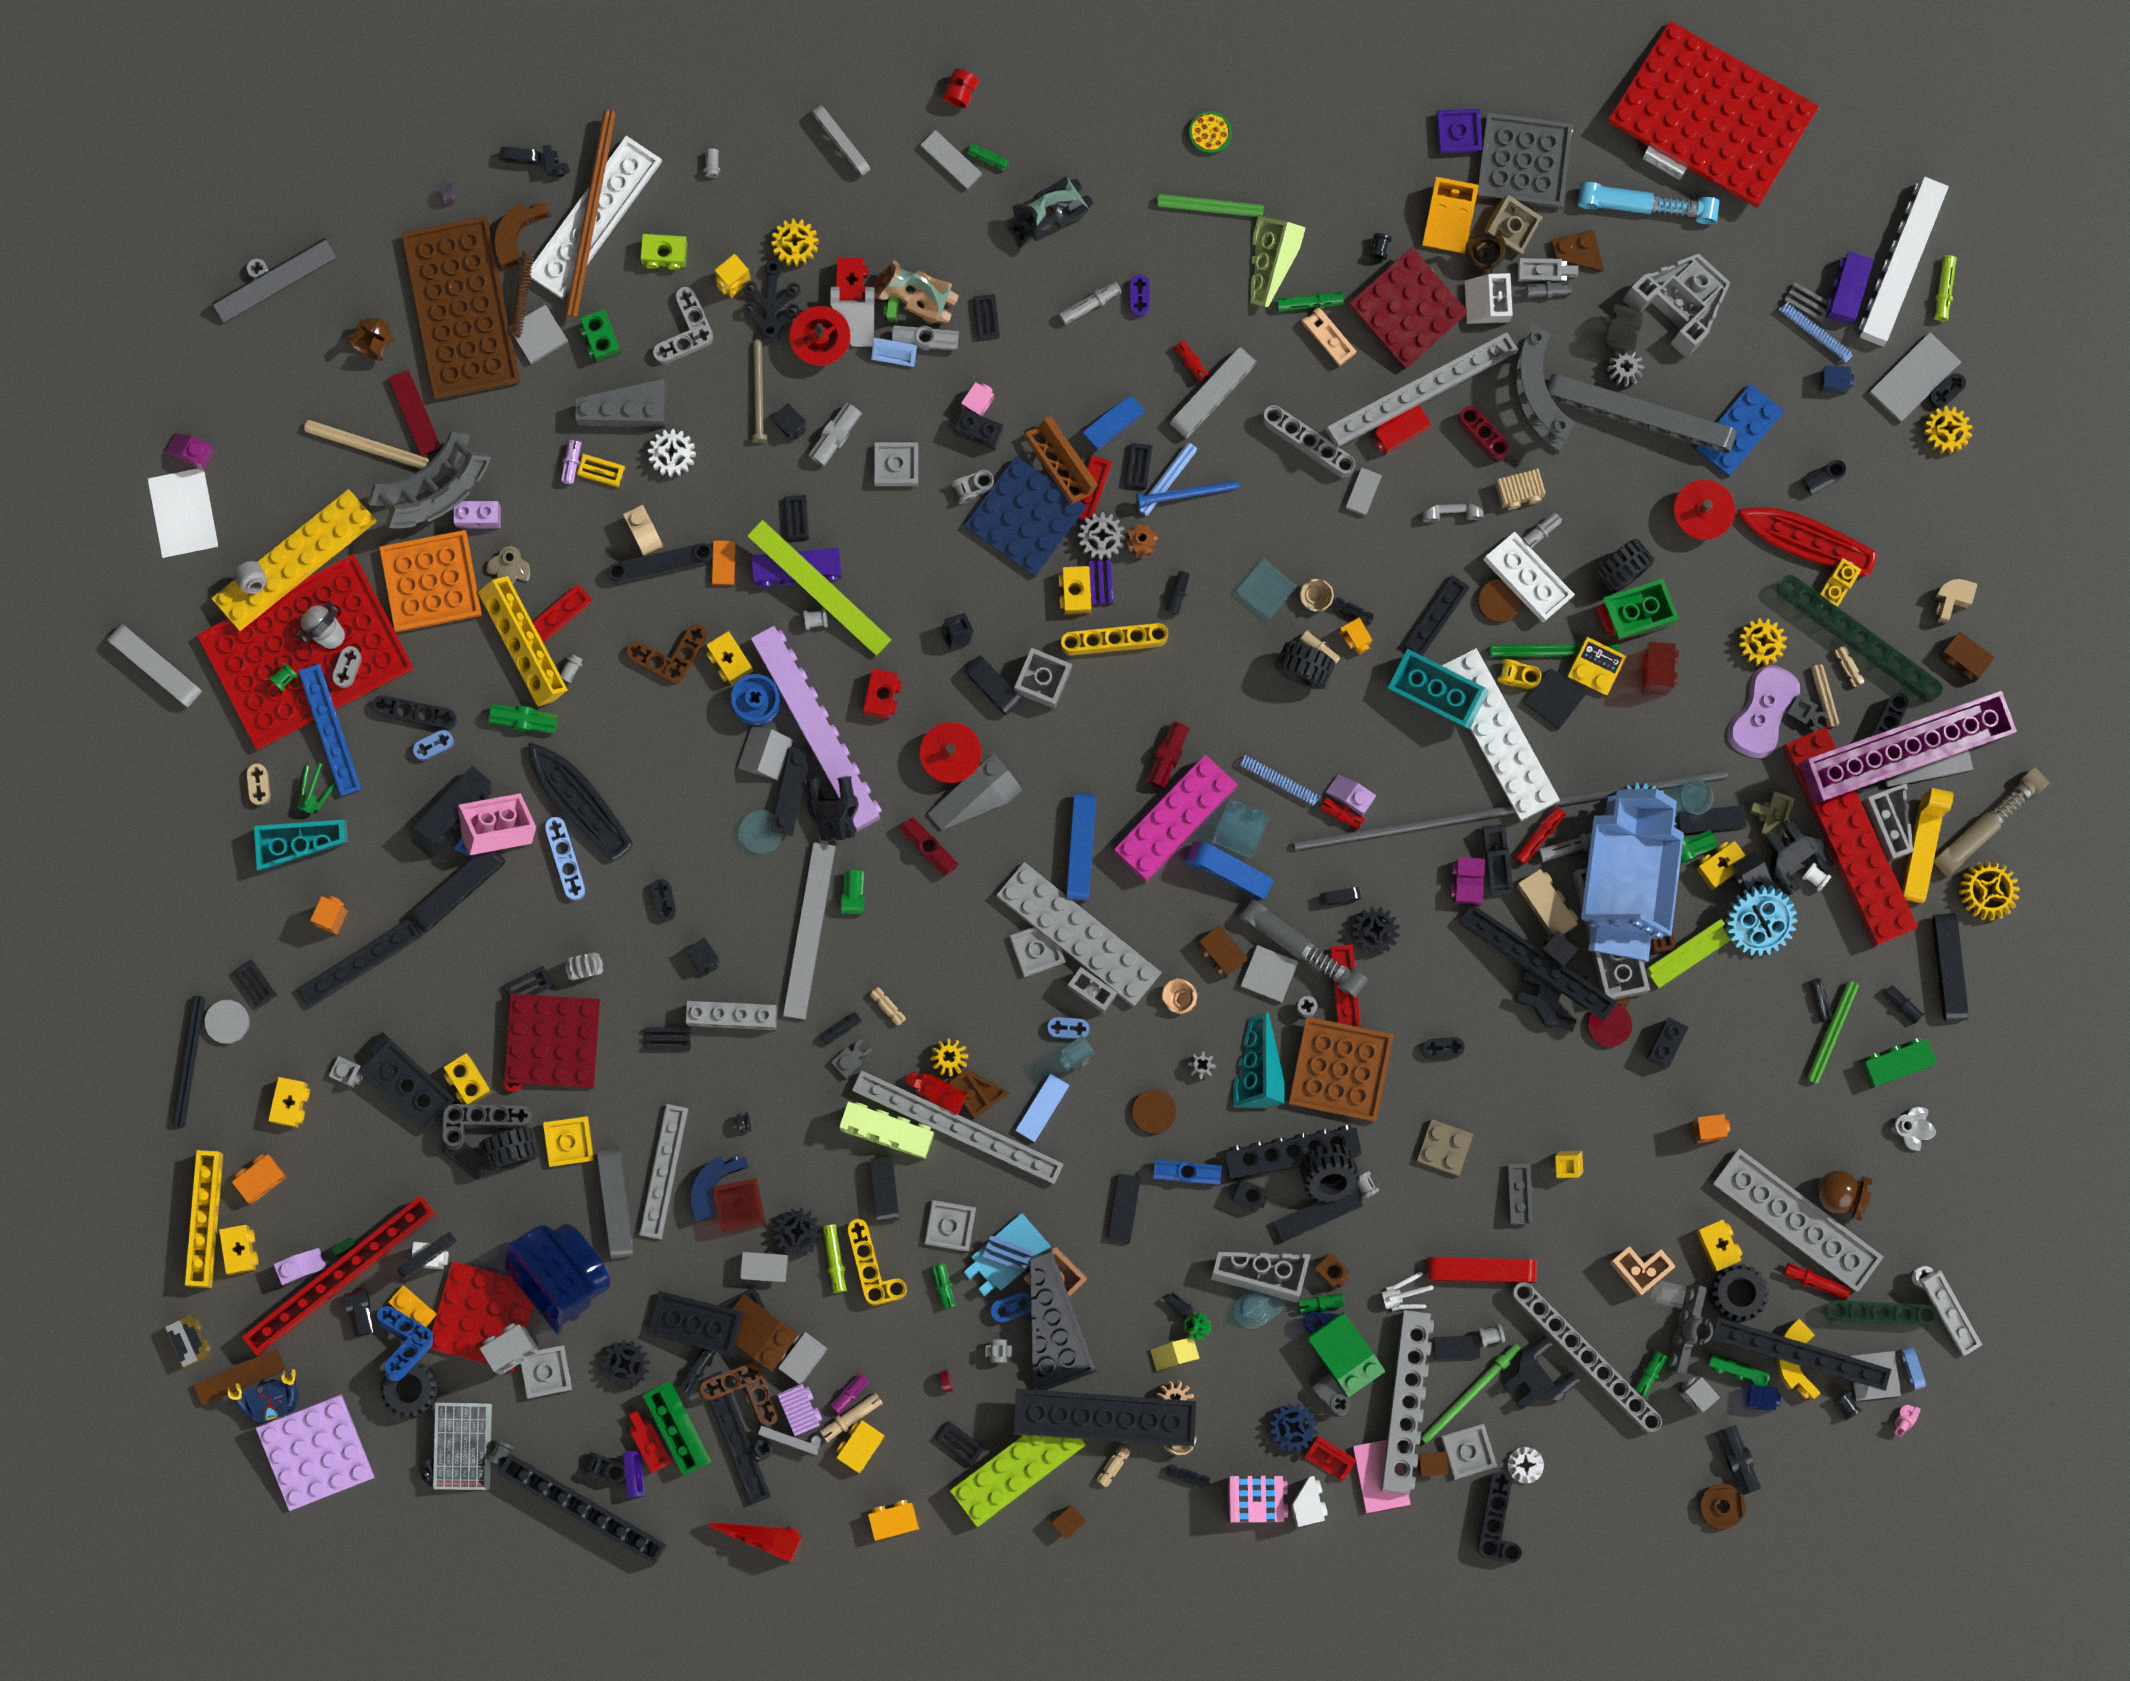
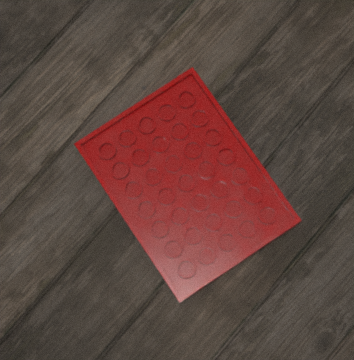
M1670 21L1612 113L1608 123L1758 209L1819 106Z
M354 554L303 580L241 631L229 619H226L197 634L257 751L315 721L299 670L320 664L335 710L414 670L406 651ZM327 601H330L339 610L335 618L345 633L342 644L333 649L326 648L313 639L306 644L296 634L299 629L303 630L301 627L302 615L315 605L326 608L324 604ZM349 646L355 647L362 657L357 674L350 687L340 688L333 680V673L339 656L344 648ZM354 652L345 656L348 659V666L352 659L356 660ZM285 662L298 677L293 678L284 687L285 690L282 691L269 677L271 675L274 676L283 667L282 664ZM345 669L343 675L338 676L341 680L340 683L349 679L346 675L348 669Z

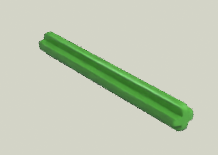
M1158 194L1157 206L1251 217H1262L1264 212V206L1260 204Z
M1853 981L1846 983L1833 1018L1809 1071L1807 1080L1811 1083L1817 1084L1858 990L1859 985Z

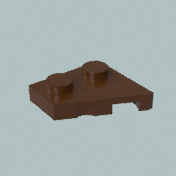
M1594 230L1551 240L1555 259H1562V261H1567V264L1570 263L1580 268L1596 269L1597 272L1604 270Z
M968 1069L949 1082L952 1086L967 1093L964 1105L974 1119L1010 1095L1007 1090L996 1086Z

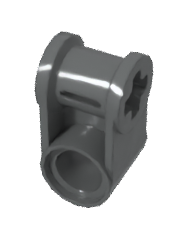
M1327 1373L1311 1386L1315 1394L1328 1406L1332 1413L1337 1416H1344L1348 1413L1351 1402L1331 1374ZM1336 1400L1340 1402L1344 1400L1346 1402L1344 1405L1345 1410L1341 1408L1337 1410L1335 1408Z

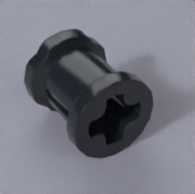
M1375 233L1373 235L1375 239L1373 249L1370 251L1369 256L1379 260H1387L1389 243L1392 242L1393 238L1386 234Z
M1851 1391L1833 1401L1834 1404H1838L1845 1415V1421L1862 1411V1408H1858L1852 1399Z

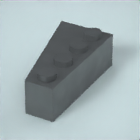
M665 379L576 398L575 420L577 425L665 427Z

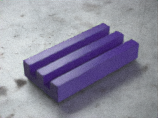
M1111 560L1089 561L1091 605L1113 604ZM1103 566H1107L1108 600H1104ZM1094 567H1098L1100 600L1095 598Z
M623 1452L628 1498L645 1496L641 1452Z

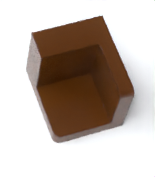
M1447 1451L1418 1454L1420 1477L1448 1474Z
M1071 1505L1051 1524L1065 1539H1068L1086 1523V1520Z

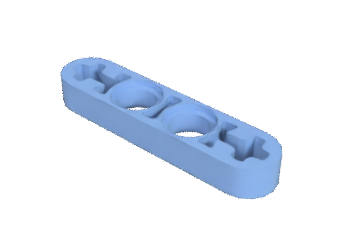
M552 817L546 822L545 828L564 891L571 900H580L585 895V886L566 825L562 819ZM556 822L558 825H562L559 828L560 836L565 835L566 838H558L553 842L552 838L557 837L554 830L550 831V828L553 827L552 823ZM559 843H566L568 845V851L565 854H558L556 852V846ZM567 863L575 866V871L571 875H565L562 871L563 866ZM578 876L579 879L574 881L577 887H581V890L575 896L573 893H569L572 890L571 882L566 883L565 880H571Z

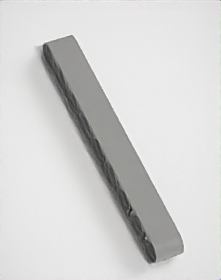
M1525 1282L1519 1283L1512 1289L1514 1301L1643 1431L1650 1433L1657 1431L1661 1427L1662 1419L1660 1415L1530 1284ZM1519 1287L1527 1289V1299L1518 1297L1517 1290ZM1535 1303L1543 1305L1544 1313L1542 1315L1534 1313L1533 1306ZM1551 1319H1556L1560 1323V1329L1556 1332L1549 1328ZM1568 1335L1576 1339V1345L1572 1348L1565 1344V1338ZM1584 1351L1592 1355V1361L1589 1364L1581 1360V1354ZM1600 1367L1608 1371V1377L1605 1380L1597 1376V1370ZM1617 1383L1621 1384L1624 1388V1393L1621 1396H1617L1613 1392V1386ZM1631 1400L1639 1402L1640 1409L1638 1412L1630 1410L1629 1403ZM1647 1416L1655 1418L1656 1425L1654 1428L1646 1426L1645 1419Z

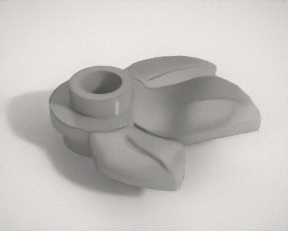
M1925 1107L1911 1108L1906 1115L1899 1116L1894 1122L1895 1132L1903 1137L1905 1145L1911 1150L1920 1151L1921 1140H1929L1936 1135L1934 1126L1929 1121H1926L1929 1110ZM1905 1122L1908 1124L1907 1130L1904 1128Z

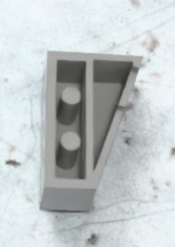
M1907 783L1867 797L1861 802L1888 862L1905 857L1913 852L1911 824H1909Z

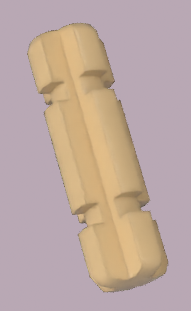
M1842 646L1836 649L1834 654L1837 659L1841 660L1839 663L1846 676L1850 677L1849 681L1852 687L1855 688L1862 685L1864 679L1858 674L1859 670L1852 657L1848 656L1847 648Z
M879 987L870 993L871 997L875 1002L878 1001L877 1004L888 1017H892L895 1025L899 1026L905 1021V1016L898 1012V1008L887 996H884V992Z
M1122 1445L1116 1450V1456L1113 1455L1103 1469L1105 1472L1101 1473L1097 1478L1098 1483L1104 1487L1109 1486L1112 1481L1111 1477H1115L1124 1464L1123 1460L1127 1459L1130 1455V1450Z

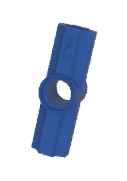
M1155 1159L1153 1179L1220 1185L1222 1166L1198 1164L1189 1161L1177 1162ZM1182 1168H1192L1193 1176L1190 1178L1183 1177L1181 1174Z

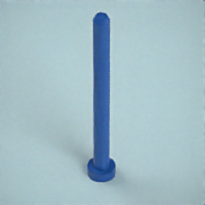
M1230 481L1144 496L1143 493H1136V503L1138 508H1144L1145 504L1235 490L1239 488V482Z

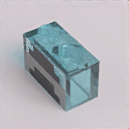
M1082 1035L1061 1050L1060 1063L1066 1071L1071 1070L1074 1074L1092 1061L1096 1053Z

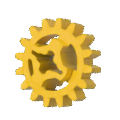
M792 219V224L784 221L783 228L777 226L778 234L773 233L772 235L776 241L771 243L772 247H775L773 250L774 255L780 254V262L786 259L787 266L794 262L795 266L798 267L800 261L804 265L807 264L806 258L813 260L812 252H818V247L815 245L819 244V240L814 238L817 235L816 230L810 231L812 228L810 223L804 226V220L801 219L799 224H797L795 219ZM798 230L804 232L806 235H802L798 232ZM793 240L798 241L797 246H793ZM784 250H788L792 255L787 254Z
M1945 406L1942 412L1938 408L1935 410V415L1930 414L1928 417L1930 421H1926L1924 425L1929 429L1925 430L1924 435L1930 436L1926 442L1934 443L1933 450L1940 447V453L1948 449V453L1952 454L1954 448L1959 452L1962 446L1968 444L1966 439L1972 437V434L1968 431L1973 427L1972 425H1967L1969 417H1962L1964 414L1963 410L1958 414L1956 407L1949 411L1948 407ZM1942 418L1941 425L1935 426L1936 421ZM1962 434L1961 438L1955 442V435Z
M1758 618L1756 625L1751 621L1749 622V628H1743L1742 631L1745 634L1739 636V639L1743 642L1738 647L1744 648L1742 656H1749L1747 662L1756 660L1755 666H1758L1760 662L1767 666L1769 660L1774 664L1777 661L1776 657L1781 658L1783 656L1780 650L1786 649L1787 646L1782 643L1787 640V637H1781L1784 629L1777 630V622L1770 625V619L1762 623L1761 618ZM1761 629L1760 633L1751 634L1753 631ZM1761 638L1764 639L1765 646H1761ZM1775 650L1772 654L1764 656L1766 651Z

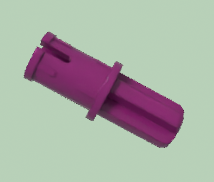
M860 1373L847 1388H843L844 1391L830 1405L841 1415L853 1400H857V1395L869 1384V1380Z

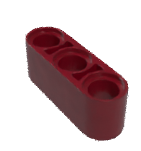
M1473 406L1463 408L1458 419L1460 427L1490 459L1496 462L1504 460L1509 451L1507 440L1477 408ZM1471 414L1475 420L1467 422L1463 416ZM1486 430L1489 433V437L1482 438L1478 431ZM1497 445L1503 447L1504 453L1497 454L1494 452L1493 447Z

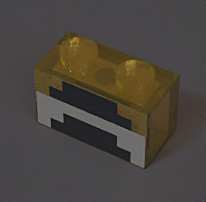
M189 1315L165 1326L183 1368H190L211 1358L209 1352L212 1351L208 1339H203L200 1331H203V1327L198 1318L194 1319L193 1316Z

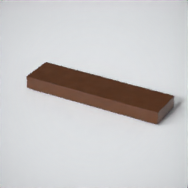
M275 1349L193 1386L201 1405L204 1406L227 1396L228 1387L231 1392L238 1391L236 1383L241 1386V1389H244L281 1373L286 1368L279 1350Z

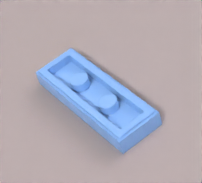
M1050 1074L1017 1127L1016 1132L1035 1143L1069 1088V1085Z

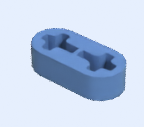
M441 730L419 740L413 747L414 755L420 761H428L450 750L454 745L453 736L450 732ZM441 736H444L445 738L449 737L446 746H443L442 743L436 746L434 745L440 742ZM422 745H424L425 748L433 746L432 748L427 750L426 756H424L422 753L418 754V752L421 751L420 747Z
M1056 1017L1048 1023L1049 1034L1059 1039L1083 1040L1089 1035L1090 1031L1089 1024L1083 1019ZM1056 1022H1060V1026L1068 1028L1067 1030H1060L1059 1034H1056L1055 1030L1051 1029V1026H1055ZM1078 1024H1082L1086 1031H1083L1081 1035H1077V1031L1070 1030V1027H1077Z
M1913 1346L1901 1349L1902 1360L1913 1390L1924 1388L1926 1386L1925 1379Z

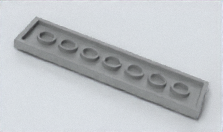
M1025 862L996 895L999 900L1030 925L1038 929L1041 934L1059 946L1061 950L1116 991L1117 995L1133 1008L1162 974L1155 966L1074 901L1067 899L1064 893Z
M1740 1148L1712 1184L1851 1288L1855 1293L1859 1292L1884 1258V1256Z

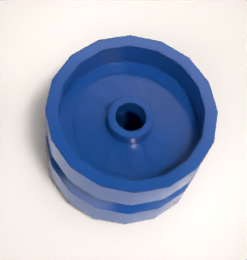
M749 674L741 678L734 685L731 693L733 710L737 718L746 725L753 727L767 725L779 713L781 707L779 691L775 683L766 676ZM755 698L760 700L759 703H755V701L752 703Z

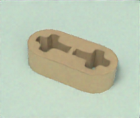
M253 764L247 770L249 797L254 805L265 806L269 803L271 797L268 771L261 764ZM256 769L263 772V775L259 777L260 783H257V779L252 776V774L256 773ZM258 787L261 788L263 794H266L262 797V801L254 798V795H258Z

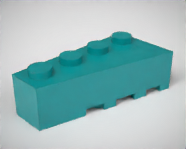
M347 820L254 826L257 870L259 871L348 843Z

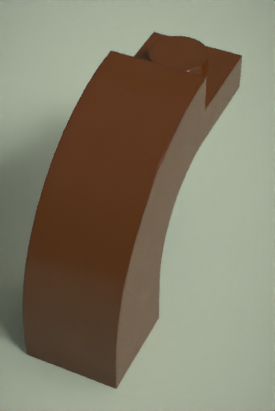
M523 203L518 204L509 210L500 221L495 234V250L503 271L522 264L517 248L518 237L521 231L528 225L551 217L546 203L533 204L528 210H525Z

